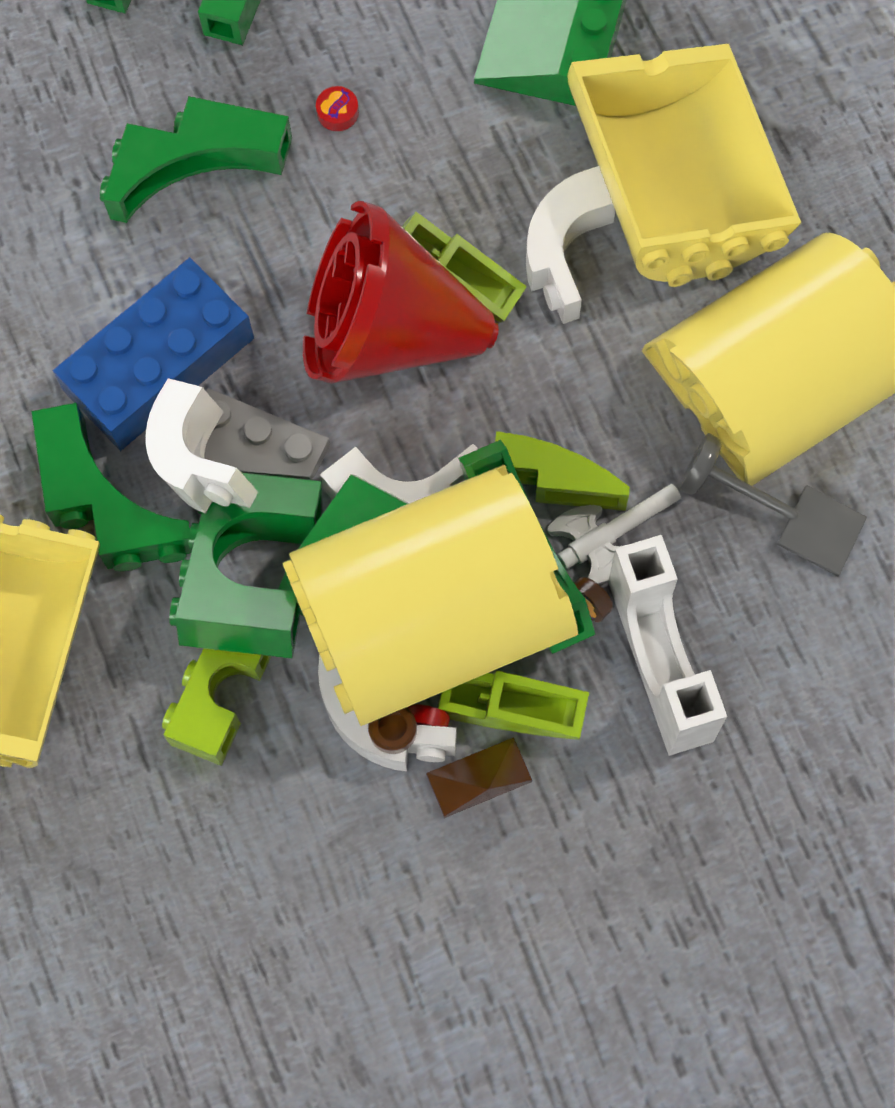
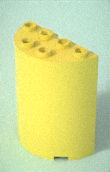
M729 44L663 51L661 55L648 61H643L640 54L571 63L568 71L569 88L636 268L641 275L651 280L668 282L671 287H678L691 280L707 277L711 281L719 280L728 276L734 267L744 264L765 252L781 249L789 242L788 236L801 224V220Z
M823 233L644 345L642 352L684 408L690 409L696 415L705 435L710 433L720 439L721 450L719 454L737 478L753 486L895 394V282H891L880 269L879 260L872 250L866 247L861 249L840 235Z
M505 465L289 553L291 560L282 563L327 672L336 668L342 683L334 686V690L343 712L347 714L354 711L360 726L578 635V628L569 596L562 589L553 572L559 568L544 532L520 484L512 473L508 474Z
M0 515V766L12 767V763L26 768H33L39 762L100 543L90 533L75 529L68 530L67 534L50 531L48 525L30 519L22 520L20 526L3 524L4 517Z

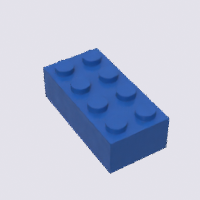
M189 257L52 371L67 396L74 403H77L85 415L122 451L146 430L153 404L167 379L199 386L254 339V334L249 316Z

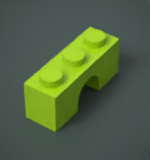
M203 648L198 661L191 660L184 672L182 686L185 689L178 704L172 702L163 718L162 728L165 729L163 736L173 747L222 766L241 723L236 713L222 708L215 703L216 689L224 679L232 675H245L260 681L271 656Z

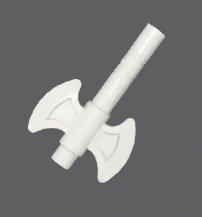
M670 484L607 524L602 523L599 526L595 523L602 514L601 506L587 505L576 507L558 516L548 526L547 531L552 536H564L573 540V542L568 544V548L557 554L566 570L577 563L581 564L589 560L591 571L588 578L602 585L609 582L615 548L622 547L612 545L616 542V539L681 499L677 488Z

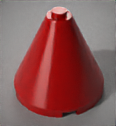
M364 201L353 203L350 210L358 212L353 221L340 218L326 245L313 282L306 314L315 316V338L303 337V362L308 376L312 379L332 384L483 354L487 348L491 349L497 340L499 326L495 323L494 314L382 207Z

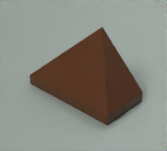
M514 737L426 773L444 818L532 782Z

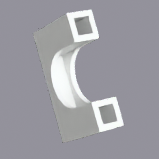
M659 535L615 548L608 584L665 747L670 756L714 742L727 718V714L711 670L695 675L684 651L675 620L672 601L678 579L663 537Z

